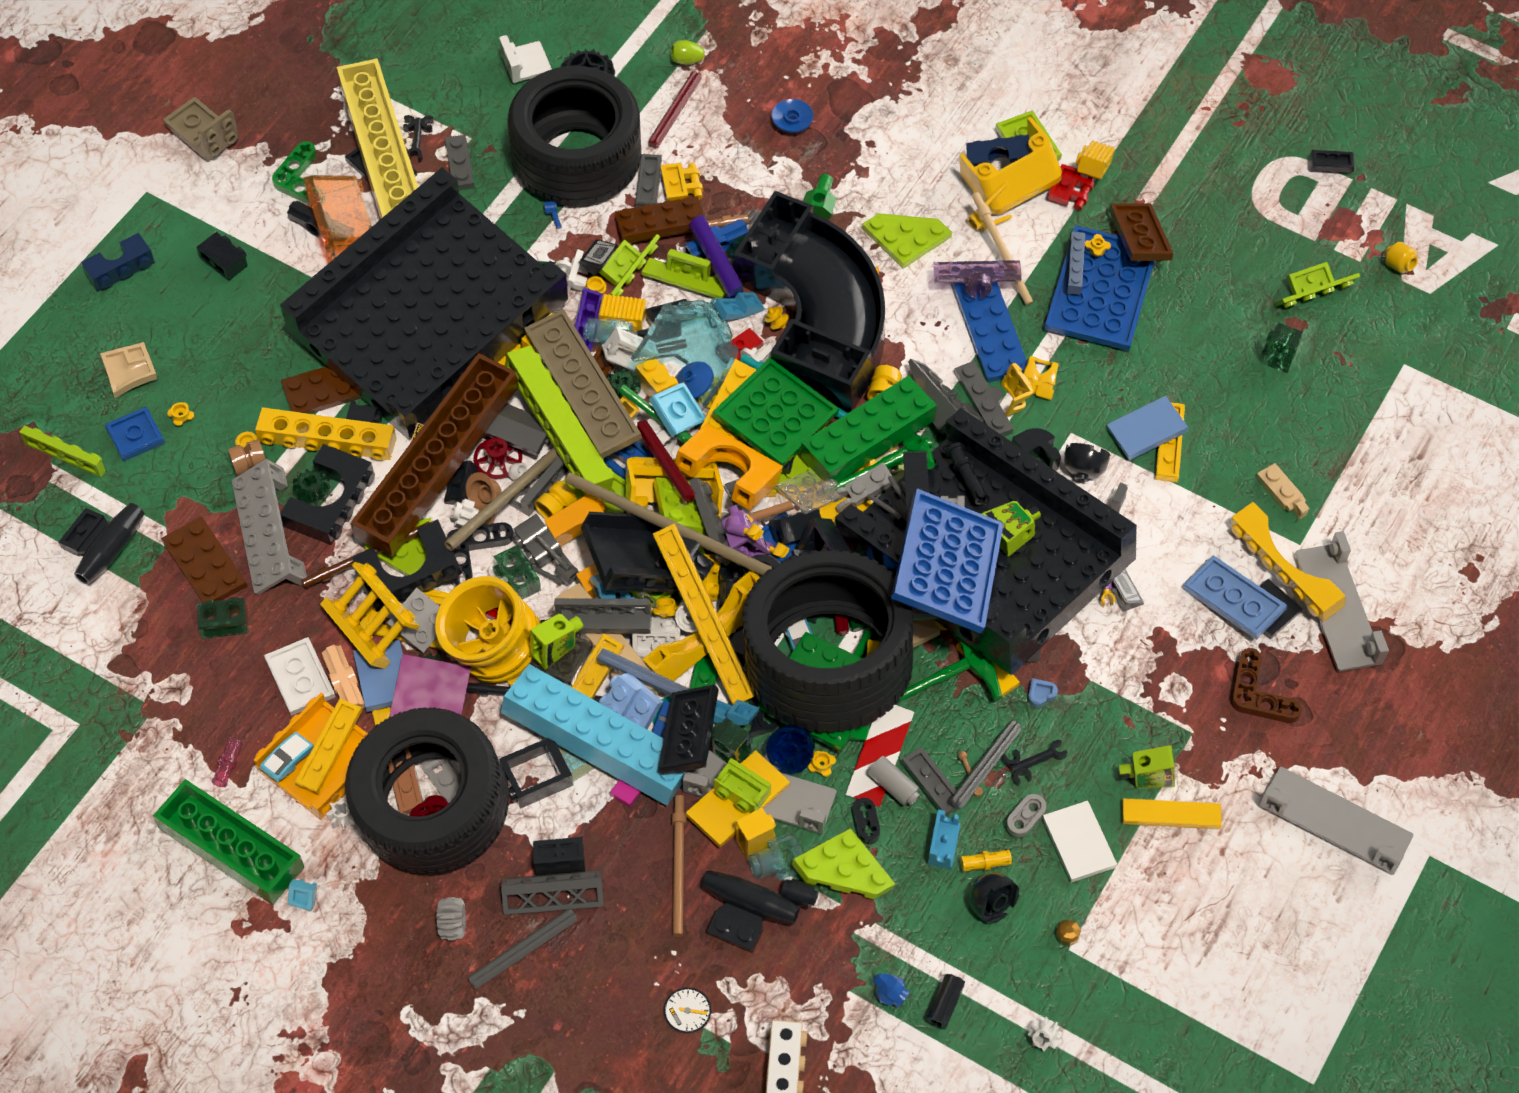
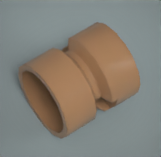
M259 439L247 442L245 447L237 445L228 448L237 476L265 459Z

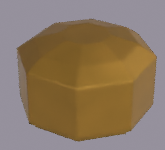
M1067 919L1059 923L1055 936L1060 944L1071 946L1078 943L1081 929L1077 922Z

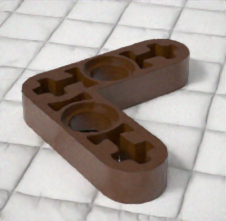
M1244 649L1238 661L1232 695L1233 708L1241 713L1285 723L1296 722L1302 712V706L1298 701L1256 691L1262 656L1257 649ZM1248 656L1252 657L1253 661L1251 669L1247 668ZM1244 675L1252 678L1253 683L1249 685L1244 684L1240 677ZM1243 692H1247L1245 704H1242L1240 699ZM1268 701L1272 704L1273 709L1264 710L1260 703ZM1278 705H1281L1280 712H1276ZM1288 708H1292L1293 715L1288 714Z

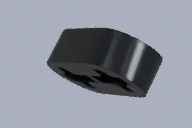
M860 798L853 805L855 826L860 841L871 845L876 843L880 837L878 816L874 802L868 798ZM861 806H865V809L868 810L866 818H864L863 812L860 811ZM869 824L873 836H868L865 833L866 825Z

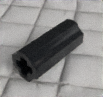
M945 974L927 1016L926 1022L931 1026L946 1030L965 986L963 979L953 974Z

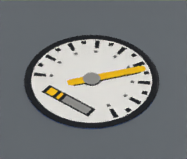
M691 987L680 988L672 992L666 999L663 1008L667 1024L680 1033H694L701 1030L710 1020L712 1012L708 997L702 991Z

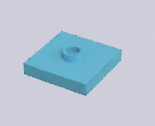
M684 382L648 399L672 438L701 425L706 418Z

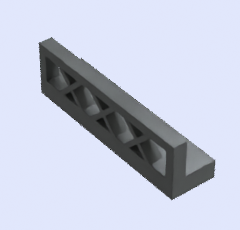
M560 455L545 472L543 471L534 479L538 480L531 488L529 483L507 504L530 517L536 509L534 502L543 493H548L549 488L556 481H560L568 472V468ZM525 495V496L520 500L521 503H519V502L516 501V499H517L519 496Z
M555 598L554 606L557 614H562L567 620L577 616L582 621L584 627L576 633L651 634L652 609L649 599Z
M601 870L502 878L501 890L504 915L603 906ZM588 888H597L598 900L587 901L581 894ZM564 890H568L574 895L569 902L565 903L556 898ZM540 892L549 897L545 904L537 905L531 900L536 893ZM518 894L524 899L520 906L508 907L507 895Z

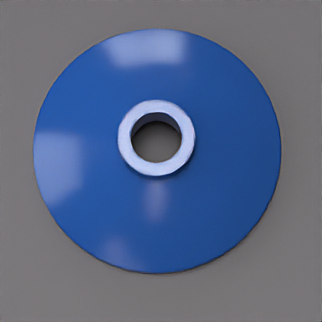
M787 99L779 102L774 107L772 120L779 129L785 132H801L811 125L813 111L804 101Z
M696 361L684 366L675 378L679 384L684 382L694 399H697L704 395L711 387L714 373L707 363Z

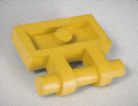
M694 162L689 163L686 169L682 168L681 163L660 165L667 201L686 198L690 193L698 196L699 200L703 198V185L699 181L700 172ZM685 179L691 180V183L686 184Z

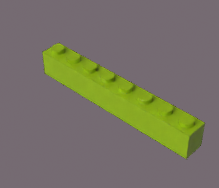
M531 345L508 352L506 354L505 366L516 371L519 391L569 472L611 491L614 481L612 469L608 468L604 463V459L599 455L579 419L572 412L570 404L562 396L560 387L555 385L552 380L550 371L543 366L540 355L535 353Z

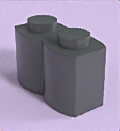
M537 514L513 528L516 536L513 537L520 549L525 547L528 551L525 555L532 565L536 563L539 568H542L554 560L551 554L535 538L536 535L545 540L559 556L563 554L560 545Z

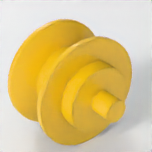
M781 306L769 307L765 316V322H772L770 325L772 330L784 329L789 318L788 314H782L783 308Z

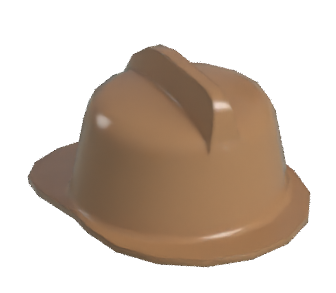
M481 472L470 475L466 483L467 498L475 502L473 508L479 509V512L502 492L500 485L495 480ZM497 512L482 525L492 524Z

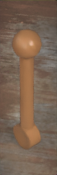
M961 751L958 754V758L963 761L969 776L972 770L967 761L968 755L965 751ZM978 787L973 795L980 797L983 789Z

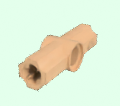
M341 645L327 647L322 652V656L330 673L328 675L335 693L339 695L340 699L360 706L363 710L366 707L361 692L358 689L359 685L352 666H349Z

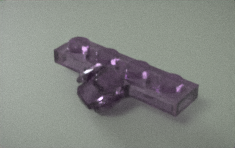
M1020 260L933 262L934 283H964L966 292L973 298L977 297L976 291H980V298L986 297L992 290L993 282L1021 281L1022 278Z

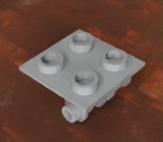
M416 588L402 606L415 615L414 620L420 627L418 630L405 626L399 634L424 653L437 637L435 621L440 606ZM393 615L387 624L392 627L398 619Z

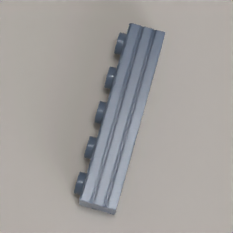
M1072 232L1067 294L1081 295L1085 233Z

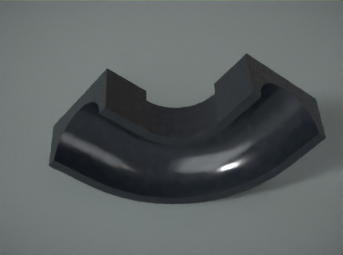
M774 191L734 253L736 274L743 287L782 303L795 317V320H790L773 347L771 359L792 374L806 376L823 384L837 396L844 411L849 413L856 408L871 383L874 370L879 366L885 344V298L879 274L872 260L855 239L829 220L814 214L813 205Z

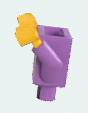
M734 505L728 509L730 516L723 520V526L731 548L750 557L771 553L780 558H784L790 550L787 546L778 542L774 548L773 543L765 541L764 531L760 529L753 517L742 510L740 505Z

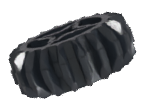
M585 48L583 52L577 49L576 54L570 53L569 57L564 58V63H561L560 66H585L605 71L612 76L615 75L614 64L612 60H609L608 55H603L602 51L596 53L594 49L587 51Z

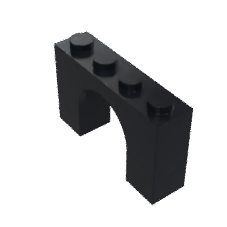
M323 444L313 459L315 473L343 485L344 491L341 497L334 503L326 506H314L290 497L280 515L283 527L332 545L334 540L340 537L346 520L349 521L351 519L357 502L360 503L363 499L366 487L372 484L375 472L373 471L372 462Z
M438 519L417 528L426 549V559L422 567L411 575L398 577L387 573L383 569L374 547L353 556V561L363 565L365 563L371 565L377 571V577L399 602L406 600L416 588L422 592L431 590L436 585L445 581H451L463 573L453 551L448 550L444 545L447 538ZM365 582L364 586L367 590V593L369 594L372 589ZM379 597L373 603L376 612L380 611L385 605Z

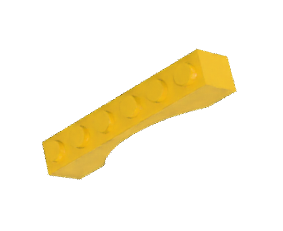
M1254 502L1232 516L1231 530L1237 538H1242L1246 542L1247 548L1261 558L1263 565L1269 570L1272 569L1276 573L1278 580L1292 590L1294 597L1307 605L1312 616L1318 617L1324 622L1345 606L1346 596L1331 580L1304 573L1284 559L1271 539L1268 516Z
M752 570L733 584L728 598L717 612L728 636L743 625V608L747 595L760 578ZM696 631L682 640L660 644L642 660L651 671L675 681L708 654V651L699 632Z

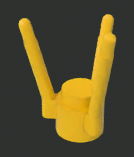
M1007 183L998 188L988 198L985 205H989L1007 187ZM977 210L967 217L973 229L979 230L982 228L984 231L988 229L984 220L980 219ZM1012 215L994 220L995 225L1011 219Z

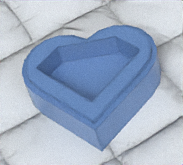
M1032 678L1028 696L1029 704L1035 708H1040L1046 702L1053 701L1058 693L1057 686L1048 681Z

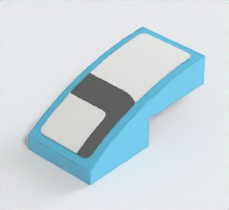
M295 732L260 765V769L276 782H279L295 770L296 763L309 755L314 745Z

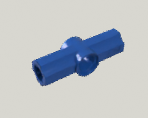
M743 219L736 220L721 228L718 226L711 227L724 252L729 248L730 244L743 239L748 233ZM696 239L684 244L686 254L699 258L705 256Z

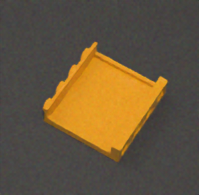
M323 693L309 700L306 708L300 714L293 716L289 725L283 731L277 732L272 742L266 748L260 749L254 759L257 771L319 820H322L326 813L331 810L330 803H335L346 795L345 780L349 761L358 744L368 733L356 724L354 725L318 794L295 784L309 755L297 762L295 770L279 782H276L262 771L260 765L283 741L295 732L313 745L316 744L334 710V707L325 701Z

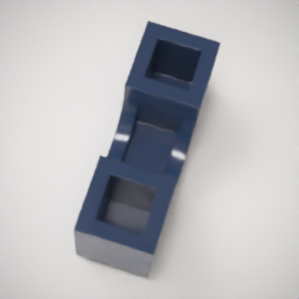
M1016 135L1015 137L995 138L985 141L976 140L966 143L967 159L974 167L981 163L992 164L995 159L1000 157L1009 159L1011 164L1032 152L1029 148L1030 137L1029 135Z
M139 233L119 242L123 254L116 260H107L99 252L81 261L85 276L97 292L155 263L151 249Z

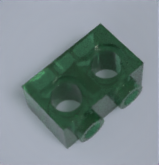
M1278 322L1275 330L1270 329L1266 344L1262 351V355H1265L1263 364L1288 373L1295 358L1303 331Z
M519 544L493 556L495 565L492 568L496 577L502 578L503 581L507 582L522 600L541 591L540 579ZM509 564H513V565H514V566H512V567H506V566L509 565ZM518 582H525L524 584H521V585L516 584V583H518Z
M232 597L227 600H208L204 603H197V623L201 638L209 639L248 634V608L245 599Z
M727 717L722 723L718 722L714 726L711 735L714 755L727 764L731 758L741 764L751 753L750 733Z

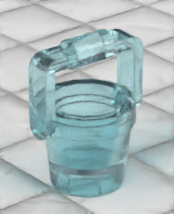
M588 318L584 328V339L604 345L616 327L633 334V324L610 318Z
M787 834L769 840L767 848L748 856L755 879L777 875V879L781 880L799 874L796 869L786 871L782 853L777 845L790 840L793 858L802 855L800 844H797L796 838L793 835Z

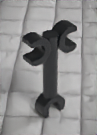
M405 115L404 122L410 124H403L404 132L413 131L412 147L407 151L409 160L411 162V157L418 156V161L421 163L423 161L422 151L420 150L422 130L426 133L433 132L432 125L427 124H434L433 116L429 115L423 118Z
M1055 740L1051 744L1050 749L1020 761L1021 754L1017 749L1013 751L1014 760L1008 759L1007 755L1003 754L1002 763L1010 768L1011 773L1014 775V784L1017 787L1020 786L1021 780L1019 776L1021 775L1025 776L1027 781L1030 782L1032 773L1028 768L1051 758L1056 760L1065 759L1068 753L1067 750L1062 752L1056 750V748L1061 746L1062 741Z

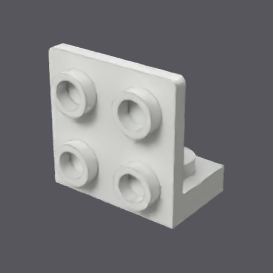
M507 35L499 37L501 55L513 83L531 79L545 71L551 70L540 41L515 47L513 42L510 43Z
M652 609L651 634L633 633V649L640 657L647 656L660 644L680 640L681 629L676 623L675 615L664 618L654 614Z

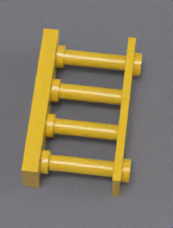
M354 562L352 566L359 573V576L340 599L334 600L325 597L320 605L370 665L385 669L390 664V660L385 656V650L405 626L418 630L420 626L414 620L415 615L400 604L377 577V571L371 565ZM366 582L372 590L357 609L350 614L347 610V604ZM379 597L385 605L369 625L363 629L359 625L360 619ZM392 612L398 620L382 640L375 644L372 640L373 633Z

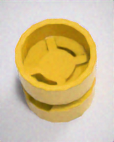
M889 365L877 366L867 393L868 400L902 380L901 372Z
M556 481L549 488L548 493H543L534 502V506L538 513L544 519H547L578 499L567 484L562 481Z

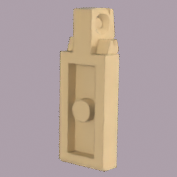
M1275 463L1257 473L1256 479L1283 510H1292L1299 519L1307 516L1309 507L1305 503L1304 496Z

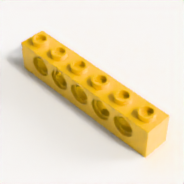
M263 407L255 429L259 441L266 445L277 444L288 448L298 447L316 451L320 450L322 445L325 444L357 457H370L375 460H391L397 438L393 425Z

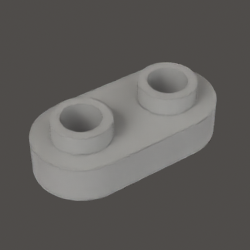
M1037 794L1027 795L1009 815L1006 824L1007 830L1012 836L1024 837L1034 828L1045 814L1046 802L1044 798ZM1035 807L1037 811L1033 812L1029 808ZM1015 824H1020L1023 828L1018 829L1015 827Z

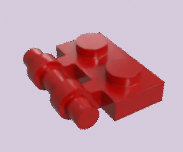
M1061 164L1062 178L1059 183L1051 187L1048 200L1067 206L1069 201L1073 200L1076 202L1074 208L1080 211L1087 204L1089 199L1088 193L1094 187L1095 178L1091 176L1081 177V173L1077 172L1078 168ZM1076 186L1081 187L1080 192L1075 190Z

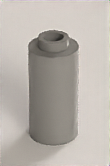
M885 756L880 757L868 771V774L903 806L907 804L913 805L920 797L918 793L920 788Z

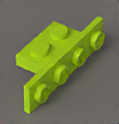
M658 234L646 245L641 253L624 239L599 271L602 276L615 285L609 293L611 296L621 295L624 291L621 288L624 283L628 285L635 277L633 271L635 269L640 270L647 261L644 257L647 254L651 255L658 247L656 242L660 238Z
M669 250L667 263L649 258L642 270L641 275L714 298H723L726 294L720 281L717 278L710 277L711 261L677 250Z
M1328 262L1286 276L1293 296L1281 299L1275 303V306L1284 305L1287 308L1297 304L1296 300L1303 298L1305 302L1315 298V294L1322 291V294L1325 295L1335 291L1334 287L1341 285V288L1354 284L1353 280L1359 278L1360 274L1356 273L1334 281Z

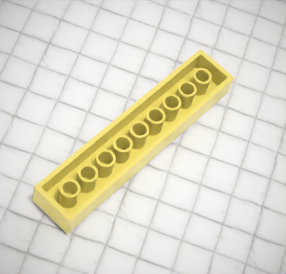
M378 59L337 67L341 92L381 219L417 189L418 185Z

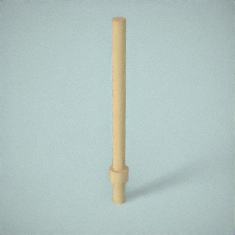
M976 192L972 195V198L978 208L977 213L980 219L984 220L1025 305L1029 306L1033 303V300L991 217L992 212L989 206L985 205L980 193Z

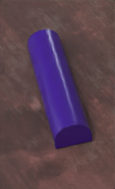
M704 215L694 218L689 223L693 235L707 260L711 261V267L729 298L736 297L738 292H744L740 279Z
M584 287L574 326L591 352L603 293Z

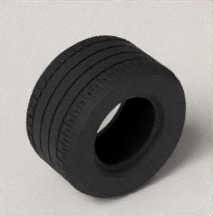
M564 66L545 71L533 77L514 96L507 119L511 160L517 177L531 193L545 201H554L558 205L586 206L613 197L632 181L639 168L642 153L640 111L634 95L621 80L596 68ZM571 129L589 130L603 138L600 142L581 149H564L548 143L555 135Z
M423 707L414 708L413 710L409 709L402 713L399 712L397 715L394 714L392 717L384 719L383 722L381 721L379 725L377 724L375 728L373 727L364 736V739L358 744L349 761L345 780V794L350 814L373 851L382 860L397 869L419 875H438V873L443 874L458 870V868L461 869L463 866H467L468 863L475 861L480 855H483L484 851H487L491 844L495 842V839L498 837L497 835L500 834L503 828L502 826H504L509 807V788L505 772L486 734L474 722L456 712L441 708ZM407 748L410 749L411 753L409 759L406 758L405 749ZM429 759H448L459 763L461 769L459 789L453 800L442 810L427 816H409L397 811L388 803V796L393 784L411 766ZM392 760L394 770L390 774L388 764ZM403 761L399 766L396 767V764L398 762Z

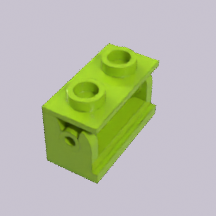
M731 758L717 779H714V790L720 798L724 800L729 799L735 803L740 811L752 813L760 809L771 795V783Z

